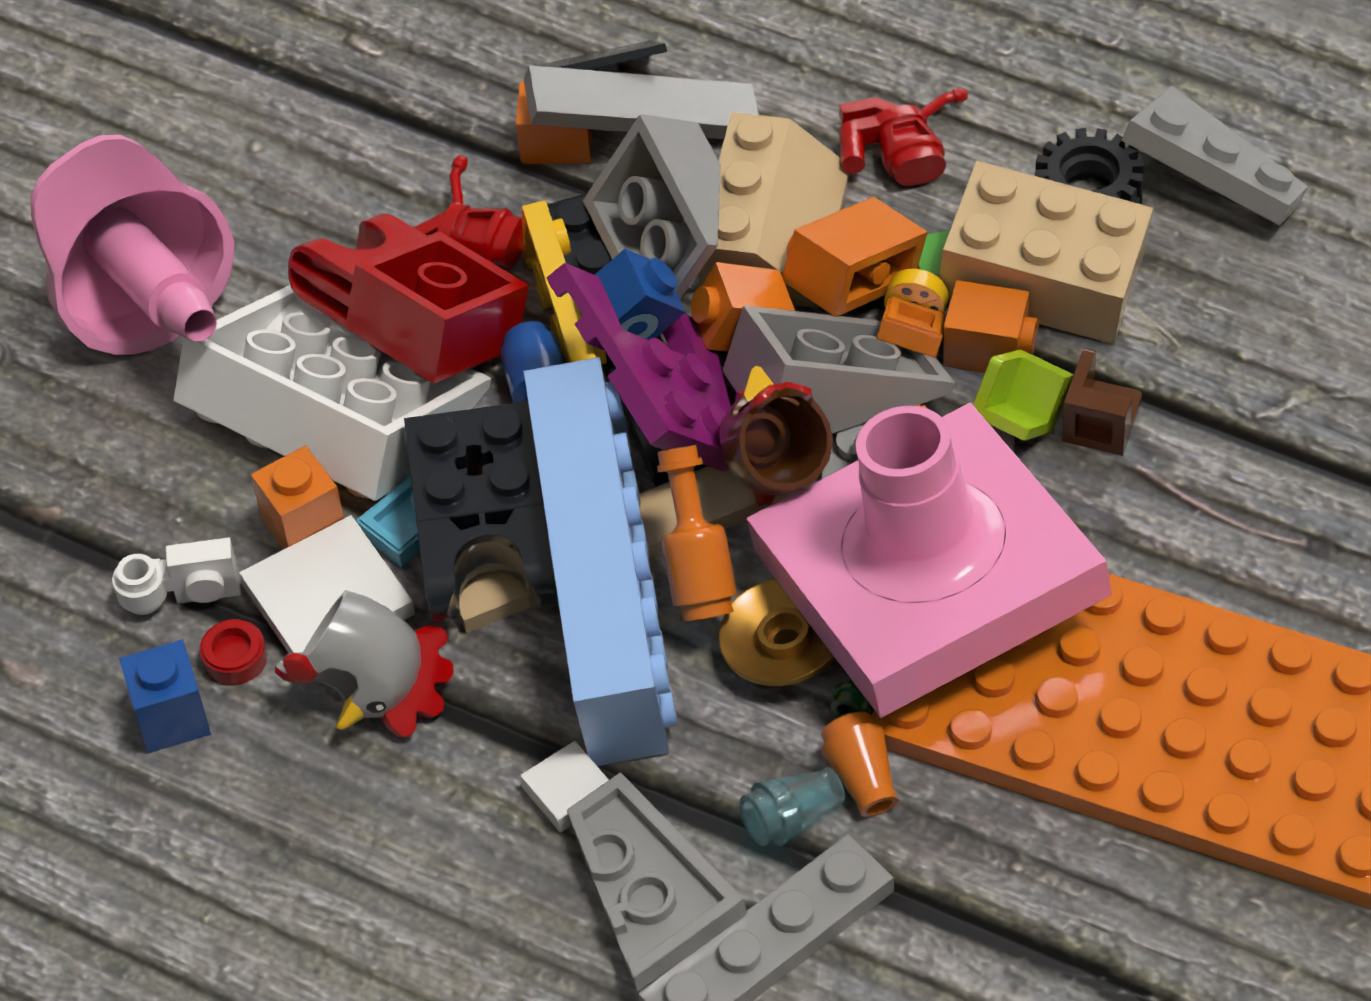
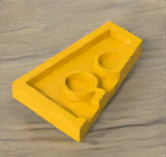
M546 200L522 206V256L527 269H533L537 285L536 293L542 310L553 307L554 314L549 317L551 331L559 338L566 363L600 357L601 364H606L605 351L587 344L576 328L575 323L583 316L570 294L567 292L562 297H557L546 278L563 263H566L565 255L571 254L569 237L562 218L552 221Z

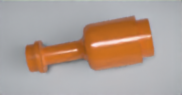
M696 445L657 452L660 464L657 465V471L668 473L677 519L675 529L663 535L661 540L673 606H680L682 621L699 620L732 613L734 609L731 596L737 595L726 532L723 526L706 522L701 510L694 468L696 465L703 464L702 457L698 458Z

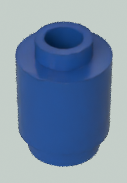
M534 321L524 322L512 327L503 338L500 358L512 402L528 401L524 371L565 364L566 361L560 340L556 334L550 331L548 326Z

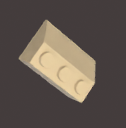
M731 112L718 160L721 165L718 246L698 273L699 287L703 284L715 262L780 270L783 277L788 257L786 252L787 244L794 233V229L838 212L843 207L850 173L842 169L841 158L789 118ZM785 284L793 305L819 308L817 304Z

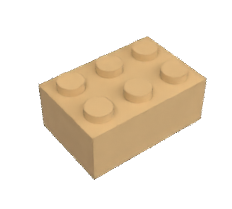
M976 160L943 248L939 278L948 289L949 300H951L956 280L1029 291V317L1038 318L1040 325L1114 345L1144 256L1154 208Z

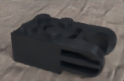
M528 401L404 418L424 587L430 622H441L459 618L460 597L463 588L476 575L488 571H503L516 577L526 590L530 608L558 605Z

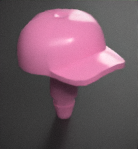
M122 135L97 136L80 143L53 162L37 179L30 197L31 219L36 238L46 261V294L59 321L88 348L111 353L112 355H132L155 350L174 341L179 336L193 341L208 339L214 333L217 325L212 305L226 288L233 270L235 242L228 221L215 202L204 192L180 182L155 155L137 141Z

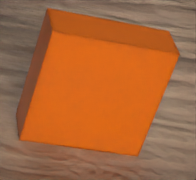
M893 296L892 298L888 297L876 339L936 358L944 333L946 315L945 313Z

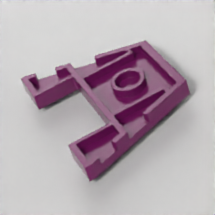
M563 263L547 276L548 283L556 296L562 297L568 292L582 313L583 317L575 323V326L585 342L606 351L615 365L616 370L607 377L650 445L663 450L696 445L698 458L702 457L704 465L726 472L729 468L722 456L719 427L722 418L731 406L718 353L716 350L706 349L697 322L694 321L693 317L683 314L662 332L669 346L668 348L657 338L647 340L622 328L598 276L567 263Z

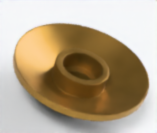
M776 579L762 582L740 595L732 603L734 612L725 614L720 624L719 645L726 663L737 675L756 684L766 686L796 684L816 676L836 660Z

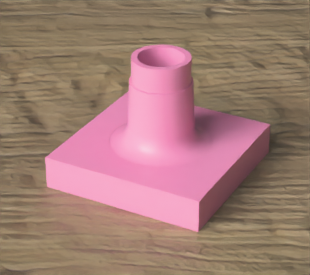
M971 402L943 417L930 409L919 406H899L878 413L868 420L859 431L856 439L858 461L746 518L755 553L880 718L1112 595L1106 559Z

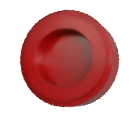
M231 619L222 621L212 626L204 634L200 642L199 651L204 670L213 681L219 684L234 686L247 683L262 672L267 662V650L261 631L254 624L245 620Z

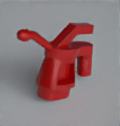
M952 89L951 92L938 96L921 110L916 105L899 106L877 97L839 104V117L843 123L839 129L842 169L851 174L861 172L865 168L864 145L879 143L885 171L895 177L896 182L899 184L912 186L937 179L944 173L946 168L944 159L945 149L943 142L927 125L926 119L948 103L958 104L966 101L968 98L966 89Z
M458 155L451 164L452 169L449 176L453 203L449 205L445 212L414 228L427 236L440 231L498 267L511 269L516 265L522 253V217L514 216V213L507 208H471L470 205L464 204L460 176L468 167V159L463 155Z

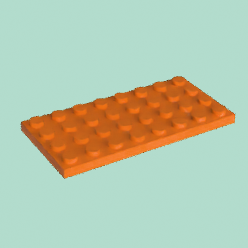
M1108 573L1111 596L880 718L875 710L871 715L874 723L883 726L886 747L889 751L1371 909V654Z

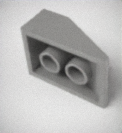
M639 114L583 199L611 258L616 257L622 250L628 249L649 259H660L674 273L678 282L675 290L680 299L718 246L721 165L699 123Z
M745 305L742 307L723 368V373L736 392L745 390L750 371L755 366L761 367L773 384L792 382L811 388L813 400L821 407L830 423L831 433L865 423L878 413L890 408L916 406L952 394L955 385L954 380L936 358L876 339L881 323L879 320L843 316L834 317L833 315Z

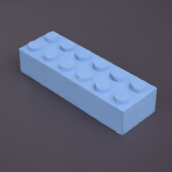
M600 357L524 371L573 701L587 754L597 766L670 753L666 728L678 726L672 689L669 685L668 662L663 635L659 625V609L653 577L650 572L648 560L650 556L644 523L641 518L640 496L635 470L632 465V449L621 397L611 381L605 382Z

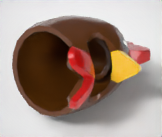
M759 366L751 369L745 390L736 393V402L722 418L719 427L720 446L726 465L737 480L753 491L759 506L771 504L775 495H788L804 489L819 477L830 459L833 445L830 423L821 407L813 400L811 388L792 382L773 384Z

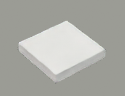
M352 515L239 572L243 587L288 653L304 651L329 609L345 590L365 595L381 603L403 620L415 615L412 599Z

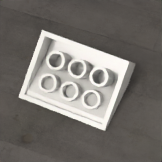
M289 285L216 320L217 325L214 333L204 341H193L184 337L173 401L195 411L201 419L211 423H219L245 436L251 444L262 448H269L283 456L306 445L333 481L346 486L347 490L355 496L376 501L388 494L411 475L404 418L472 409L490 388L491 377L469 368L435 384L429 380L422 379L410 368L386 353L372 348L367 341L301 300Z

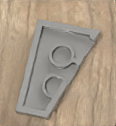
M621 772L567 809L571 828L637 993L747 914L744 898Z

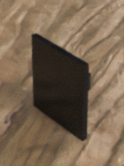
M648 40L540 64L539 66L618 72L616 63L665 53L667 48L666 43Z

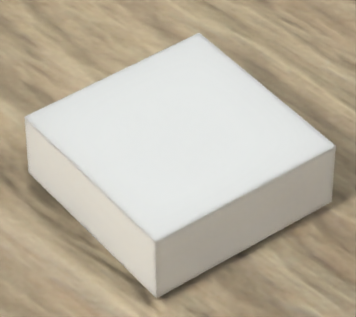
M573 741L520 775L524 791L560 833L571 826L567 809L609 780L576 741Z

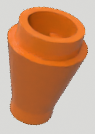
M855 712L839 717L824 727L821 732L824 741L821 747V754L856 802L861 816L874 817L895 807L899 800L893 787L883 726L874 723L869 713Z

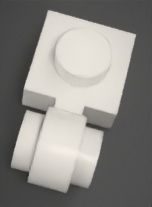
M230 537L166 546V560L152 559L144 554H132L119 562L112 576V583L119 604L124 609L138 615H146L156 611L165 600L169 591H174L177 604L187 602L208 603L219 598L241 595L240 574Z

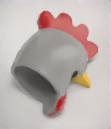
M345 590L329 609L304 651L288 653L284 657L283 662L279 661L275 665L274 672L284 681L301 685H308L315 681L336 690L343 699V709L336 724L337 729H346L363 718H380L390 732L398 738L404 739L411 737L416 729V715L432 719L443 711L445 705L443 697L434 690V686L444 685L449 682L454 675V668L450 660L441 657L438 653V650L448 640L447 632L442 627L427 625L414 631L400 616L381 603L365 595Z

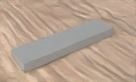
M533 65L528 66L524 76L532 125L628 132L639 114L697 122L706 138L724 139L731 112L759 115L752 83Z

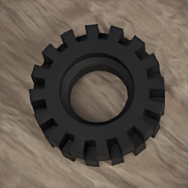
M1086 128L1076 129L1075 139H1070L1068 134L1063 132L1057 135L1056 145L1048 141L1043 146L1042 155L1038 154L1035 166V176L1067 185H1070L1068 184L1069 182L1079 178L1100 179L1108 183L1109 186L1089 191L1142 204L1143 159H1138V149L1132 146L1125 148V142L1121 141L1123 136L1116 134L1109 141L1107 140V130L1097 128L1095 137H1087Z

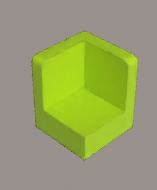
M1021 349L996 355L989 361L973 406L990 425L1021 440H1028L1051 433L1056 425L1074 374Z

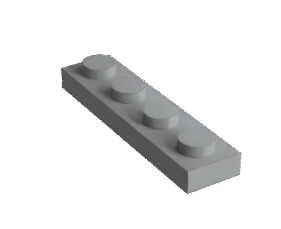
M847 834L747 910V914L639 992V1001H753L894 892V877Z

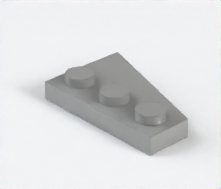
M1173 86L1169 87L1130 120L1121 140L1279 226L1299 207L1308 188L1307 185L1293 176L1287 168L1274 162Z

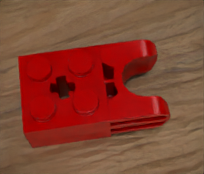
M380 214L360 223L356 249L347 248L330 240L319 238L296 246L292 249L288 261L290 287L301 300L367 341L372 348L386 353L413 370L418 377L429 380L434 384L500 355L505 334L512 327L522 323L529 288L527 283L439 231L427 236L390 214Z

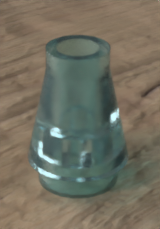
M829 767L812 773L757 782L752 785L750 793L743 795L740 799L741 817L748 833L757 844L766 846L773 843L777 846H782L829 810L842 805L845 801L844 788L838 775Z

